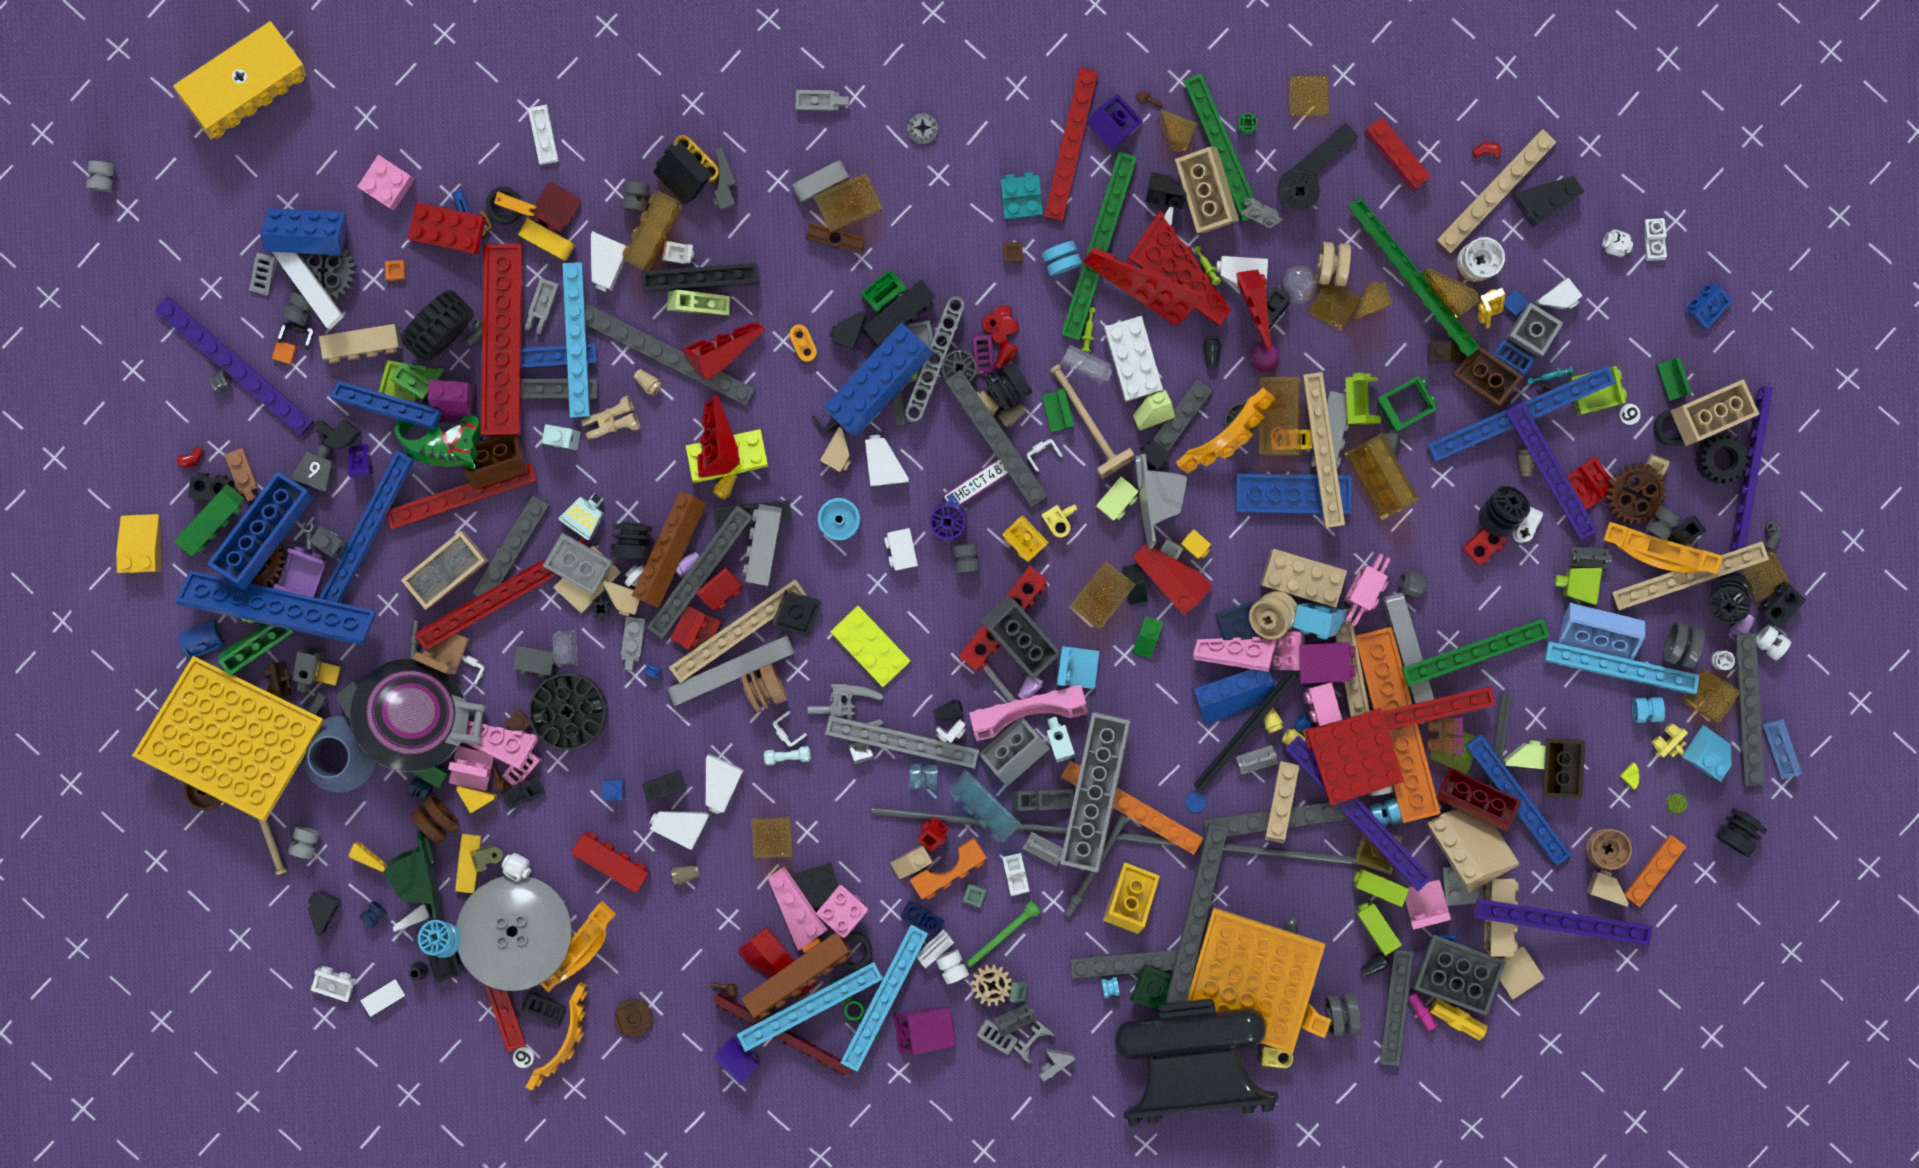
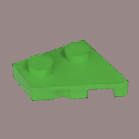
M401 363L390 379L423 401L428 395L429 380H439L444 370L442 368L432 369L421 365L413 366Z

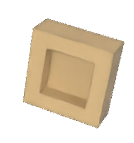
M1650 454L1646 465H1651L1652 469L1659 470L1657 474L1664 476L1670 462L1667 459Z

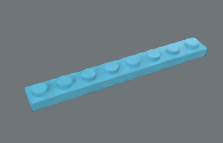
M563 263L570 417H590L583 263Z
M1554 642L1547 643L1545 662L1692 695L1697 694L1699 675Z
M910 925L840 1062L841 1064L858 1072L928 935L927 932Z
M873 962L738 1033L737 1036L746 1052L877 983L883 978Z

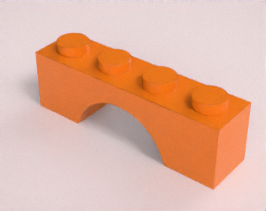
M975 837L958 847L959 859L955 867L950 871L935 873L925 868L910 878V882L921 899L925 897L927 900L937 894L936 890L939 888L946 889L953 884L952 880L956 877L961 879L969 874L968 870L975 866L977 869L986 863L984 860L987 856Z

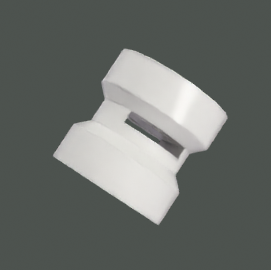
M1720 650L1714 652L1711 656V664L1716 669L1729 670L1734 666L1735 657L1731 652Z

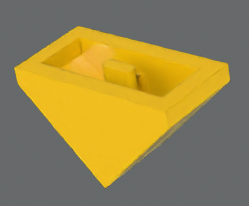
M457 786V792L470 813L495 800L498 794Z

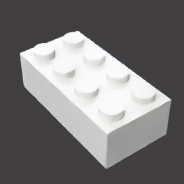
M1142 316L1105 326L1104 333L1124 402L1162 391V384Z

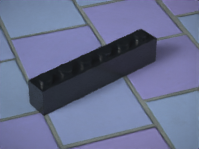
M757 263L641 272L642 287L645 293L760 285L759 266Z

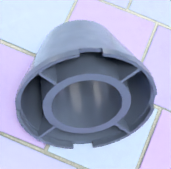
M333 716L323 719L325 722L301 761L303 769L315 785L326 791L341 793L354 790L363 785L373 774L376 760L366 754L357 743L349 718ZM329 738H335L342 742L348 752L347 765L340 773L328 770L321 760V748Z

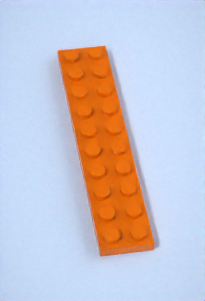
M1389 627L1356 635L1359 658L1372 708L1380 707L1382 711L1411 705L1412 701L1408 686H1406L1401 671L1403 667L1393 628ZM1418 724L1388 730L1404 778V782L1393 785L1402 823L1441 814Z

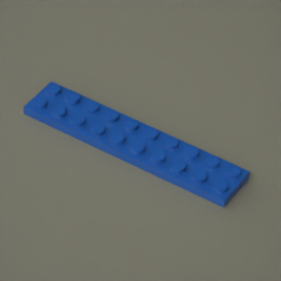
M191 570L175 600L176 605L358 645H364L376 617L374 610L255 584H249L244 591L223 577Z

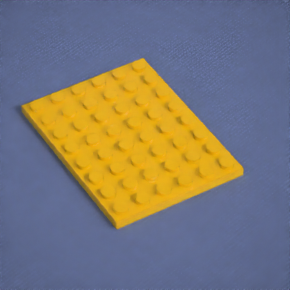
M193 656L132 756L234 808L266 822L325 721L234 675L229 676L227 672Z

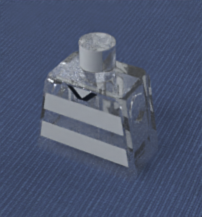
M576 630L556 631L552 636L554 664L557 667L578 666Z

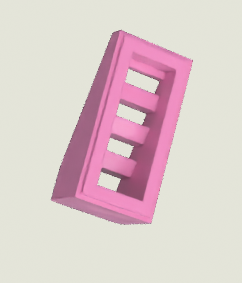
M532 751L528 758L533 763L525 762L528 769L526 770L522 767L521 771L524 773L522 776L514 770V767L510 766L502 777L511 785L522 782L542 759ZM512 772L519 780L515 781L509 774Z

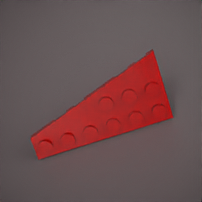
M1159 211L1127 259L1141 269L1145 267L1170 277L1177 284L1183 285L1185 283L1190 285L1192 290L1207 292L1194 309L1217 326H1220L1231 309L1220 293L1209 282L1210 279L1202 272L1199 267L1200 265L1186 245L1175 234V230L1168 224L1164 214Z
M1095 247L1092 248L1083 260L1085 265L1176 327L1207 293L1202 290L1199 292L1192 290L1190 285L1185 283L1183 285L1173 282L1172 278L1145 267L1143 269L1137 268L1130 261L1125 263L1117 260L1115 255Z

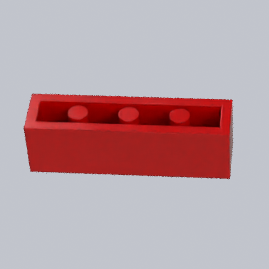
M1383 117L1364 132L1412 192L1431 177Z
M591 831L582 833L571 854L637 893L650 873L647 870L648 866L640 861L638 863L631 860L632 857L626 852L622 851L619 853L615 850L613 844L607 841L603 843L598 840L599 836Z

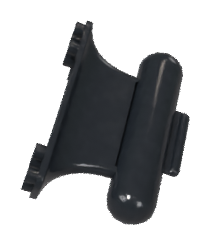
M1210 998L1164 1003L1158 1005L1159 1018L1127 1021L1117 1028L1115 1046L1124 1058H1148V1080L1143 1097L1136 1105L1127 1108L1123 1113L1124 1118L1128 1119L1129 1126L1139 1125L1143 1117H1147L1148 1124L1158 1123L1162 1115L1169 1113L1242 1107L1243 1114L1254 1113V1109L1259 1105L1262 1106V1112L1273 1111L1274 1107H1276V1102L1279 1099L1278 1092L1259 1088L1247 1074L1240 1056L1239 1048L1258 1045L1264 1040L1267 1025L1265 1019L1259 1011L1253 1008L1216 1011L1214 1000Z

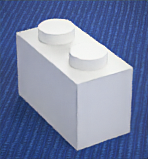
M910 528L887 533L888 537L884 539L886 548L891 549L892 556H888L890 567H894L895 571L918 566Z

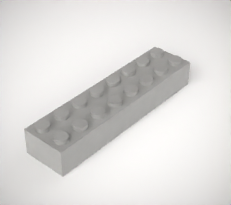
M1092 712L1060 862L1062 865L1093 872H1099L1131 719Z

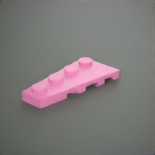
M1252 637V639L1247 640L1233 638V640L1224 641L1222 638L1198 639L1193 659L1269 672L1277 639H1261V637Z
M468 721L467 735H472L474 725L472 721ZM481 724V744H466L521 771L539 737L535 734L530 735L520 731H511L501 727Z
M785 866L768 878L798 951L828 930Z

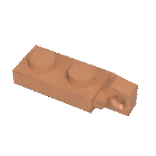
M240 448L224 454L240 495L244 494L247 502L256 500L257 497L254 490L257 489L256 484L258 483L245 449Z

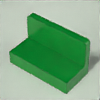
M1680 357L1656 365L1667 401L1692 394Z
M1065 389L1043 395L1042 400L1051 432L1074 427Z
M436 765L426 770L412 773L440 789L450 772Z

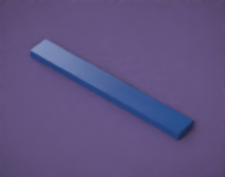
M1482 734L1477 735L1468 742L1465 747L1496 788L1522 800L1516 815L1553 864L1557 867L1572 854Z

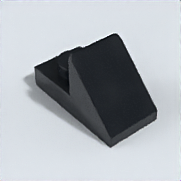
M1694 515L1685 518L1681 524L1673 528V532L1667 541L1686 545L1707 530Z

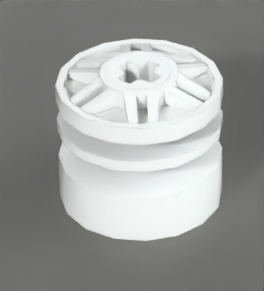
M1489 237L1478 238L1464 246L1459 252L1457 268L1466 280L1482 282L1494 276L1502 269L1505 262L1504 250L1494 239Z

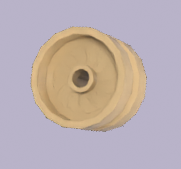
M1322 242L1317 261V284L1327 285L1331 278H1333L1335 286H1346L1351 260L1350 244L1340 243L1335 252L1333 242Z
M1271 591L1252 606L1249 612L1250 624L1261 637L1270 640L1279 639L1293 627L1297 604L1285 592Z

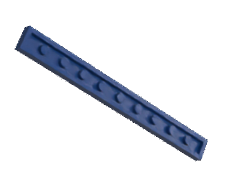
M1605 366L1527 400L1524 404L1532 418L1535 419L1616 382L1609 366ZM1502 411L1431 442L1428 446L1436 462L1512 429L1514 426L1506 412Z
M396 451L319 599L341 603L415 459L402 451Z

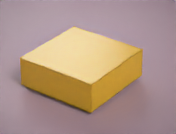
M322 662L317 681L337 686L342 667Z

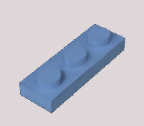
M1784 719L1765 723L1763 726L1781 779L1801 775L1802 772Z

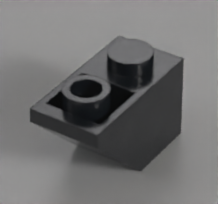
M1151 172L1145 202L1183 209L1187 193L1171 176Z

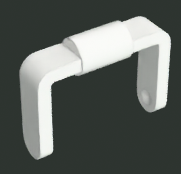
M1052 439L1044 443L1041 441L1032 447V451L1027 453V458L1036 472H1039V469L1030 456L1046 448V445L1051 443L1059 457L1063 456Z
M463 655L462 660L473 667L480 668L473 683L476 686L485 670V666L478 663L477 659L469 655L467 657Z
M788 711L775 720L773 726L777 730L775 733L781 741H785L791 747L807 736V734L804 733L792 743L789 741L787 734L777 725L780 720L791 713Z

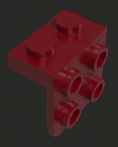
M549 182L535 204L537 209H531L535 216H530V218L538 223L543 221L547 224L546 228L554 233L559 231L563 234L580 207L581 200L553 182Z

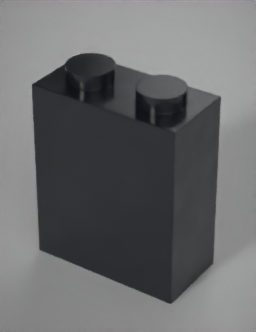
M679 142L674 146L671 144L665 149V155L656 162L657 167L653 173L686 205L698 196L712 174Z

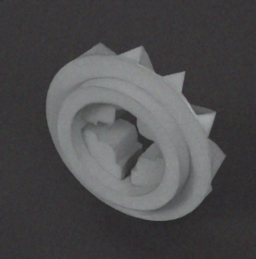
M920 113L914 115L909 120L908 134L914 142L927 144L937 136L938 124L930 114ZM922 121L928 127L925 130L924 136H922L921 130L914 129L920 127Z

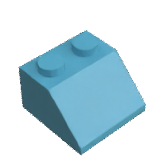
M1316 602L1297 605L1293 627L1299 629L1301 633L1317 634L1316 637L1328 639V637L1337 634L1348 611Z
M1702 725L1682 758L1706 775L1721 782L1731 767V744Z

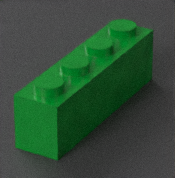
M226 484L174 542L191 557L196 551L200 554L207 546L205 542L208 539L212 541L218 535L217 529L220 526L224 528L231 521L229 516L232 513L236 515L243 508L240 504L245 499Z
M261 624L219 653L218 662L231 676L292 634L294 630Z

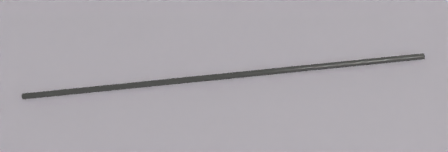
M879 807L871 808L872 815L931 820L933 817H936L941 822L1064 835L1067 834L1068 827ZM1119 833L1116 840L1178 846L1168 839L1158 836ZM1204 841L1200 843L1199 849H1202ZM1224 844L1223 851L1386 868V860L1235 844Z

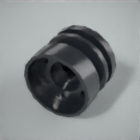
M1298 167L1289 169L1279 179L1277 187L1279 197L1290 209L1296 211L1308 210L1319 199V182L1307 169ZM1297 186H1304L1302 188V190L1304 191L1302 194H1295L1297 192L1295 189Z
M1012 360L1001 366L1003 376L1000 377L996 371L992 372L995 381H992L989 375L984 377L989 393L1005 411L1009 409L1006 403L1007 399L1014 406L1016 404L1013 397L1015 394L1023 400L1033 393Z
M1501 486L1495 490L1480 508L1479 520L1482 526L1491 534L1507 537L1528 516L1530 503L1523 492L1517 488Z
M632 522L612 524V529L621 530V534H612V537L620 539V543L611 544L610 557L649 559L651 547L643 545V541L652 540V537L643 535L644 532H652L653 527Z
M1728 573L1716 577L1711 585L1709 610L1713 617L1722 623L1728 624L1744 620L1750 613L1751 583L1746 577L1738 573Z
M1732 808L1730 813L1736 817V820L1727 816L1726 820L1732 826L1729 828L1721 825L1714 836L1735 851L1750 858L1756 849L1755 844L1750 841L1751 838L1761 841L1762 837L1756 831L1765 834L1767 829L1753 816Z

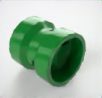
M1252 113L1241 115L1236 125L1239 133L1243 135L1253 133L1257 127V118Z

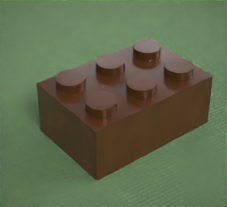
M519 435L495 436L477 442L475 448L478 456L473 460L476 469L473 470L464 466L465 475L473 490L528 473L524 446Z

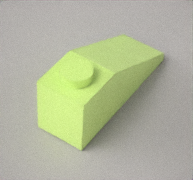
M683 290L668 291L667 311L729 315L730 296Z

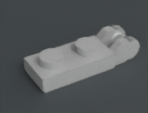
M540 278L528 312L529 316L525 325L526 330L532 328L534 317H538L540 321L536 333L541 335L559 288L558 283Z

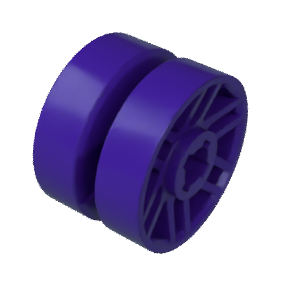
M953 501L940 503L934 509L930 518V526L933 533L945 540L958 537L964 530L967 522L964 508ZM950 518H951V520H952L951 522H946V521H945L946 519H950Z

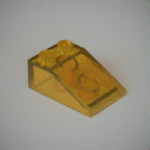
M867 173L814 196L830 232L862 221L883 211Z
M1427 268L1421 273L1456 318L1462 316L1480 302L1477 292L1465 284L1431 268Z
M1105 561L1070 603V607L1100 630L1136 584Z

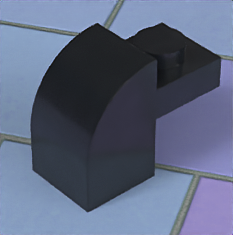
M320 419L314 423V426L318 428L316 430L318 434L324 438L328 436L324 444L334 448L350 446L362 433L344 419L335 429Z

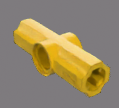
M1439 998L1432 1002L1429 1012L1446 1021L1451 1027L1460 1032L1464 1031L1479 1041L1485 1036L1488 1026L1471 1017L1469 1013L1456 1006L1453 1007Z

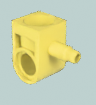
M1056 505L1041 516L1052 534L1062 538L1070 531V524L1066 517L1073 514L1078 508L1076 505H1072L1061 511L1059 506ZM1057 523H1064L1066 526L1064 533L1056 532L1055 525Z
M1262 1044L1260 1064L1262 1066L1288 1068L1293 1063L1292 1053ZM1281 1053H1287L1288 1057L1285 1061L1278 1060V1056Z

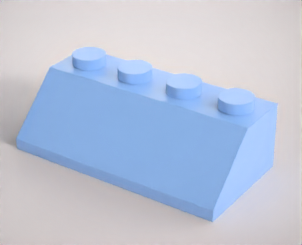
M1570 603L1563 618L1557 643L1634 660L1645 638V621Z

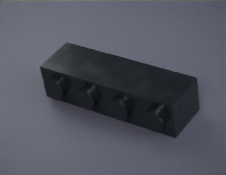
M921 279L860 330L874 347L879 344L881 345L901 322L903 324L907 321L911 323L919 317L918 312L922 308L924 311L934 304L932 300L936 297Z

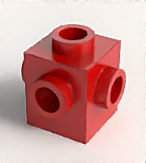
M933 817L929 822L926 820L921 825V833L917 841L932 852L938 845L941 846L946 841V833L949 828L936 817Z

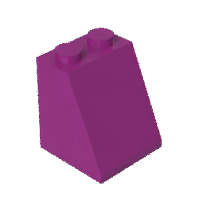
M429 380L428 401L430 407L439 409L442 413L438 422L460 423L463 417L467 415L474 416L477 386L466 382Z
M1352 641L1305 642L1300 644L1301 683L1352 681L1353 677H1356V665H1353V658L1356 657V647L1353 646Z
M940 1006L893 1013L899 1052L916 1055L955 1046L956 1033L952 1026L953 1013L949 1007Z

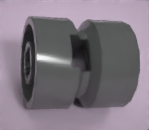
M626 181L624 187L626 197L623 198L622 209L646 213L648 202L645 198L649 196L650 185Z
M292 291L288 299L290 304L285 306L281 316L305 326L309 317L307 312H311L313 308L304 296Z
M1660 505L1654 513L1656 517L1652 518L1645 528L1667 541L1673 532L1671 528L1676 527L1682 518Z
M977 544L953 546L954 557L957 558L955 562L956 573L980 570L979 560L975 557L978 555Z

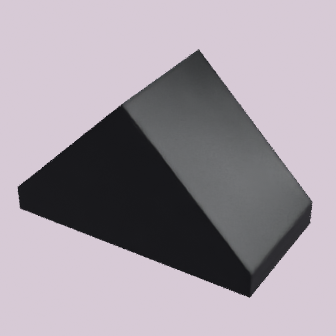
M1139 564L1122 567L1129 605L1148 601L1146 581L1142 567Z

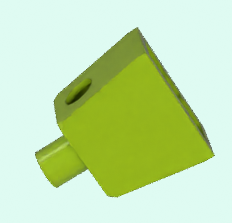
M1602 568L1567 569L1566 576H1555L1554 586L1564 587V596L1597 605Z

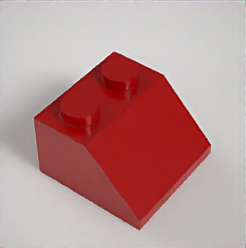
M724 568L696 593L712 610L718 609L720 611L728 604L726 601L731 596L735 598L742 592L741 587L744 585L729 568Z

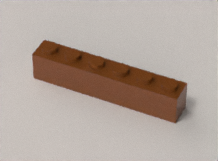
M679 491L632 593L633 597L654 607H660L704 511L705 502L690 494Z
M836 932L741 999L753 1018L764 1019L770 1015V1010L783 1006L786 1003L785 1000L790 996L795 997L799 995L803 987L813 985L818 981L817 978L819 976L832 972L834 970L833 966L846 962L850 958L849 955L852 954V951L844 939Z

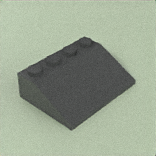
M1433 934L1416 969L1410 987L1487 1016L1506 961Z

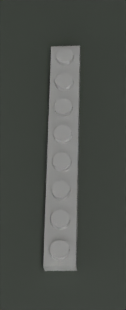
M829 715L825 735L970 768H975L979 749L950 742L945 743L933 738Z

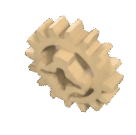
M985 964V970L979 967V974H973L976 980H971V984L975 985L971 990L972 992H977L975 999L981 997L980 1003L983 1004L987 1001L988 1006L991 1005V1002H994L997 1006L998 1000L1004 1003V996H1010L1007 990H1011V985H1008V983L1012 981V978H1006L1009 972L1005 971L1003 973V967L1000 966L999 969H996L995 964L992 965V968ZM993 972L992 976H985L986 973ZM1000 977L1004 980V987L999 984ZM995 981L996 987L989 989L988 982ZM979 982L984 985L983 993L979 989ZM991 994H999L996 997H990Z

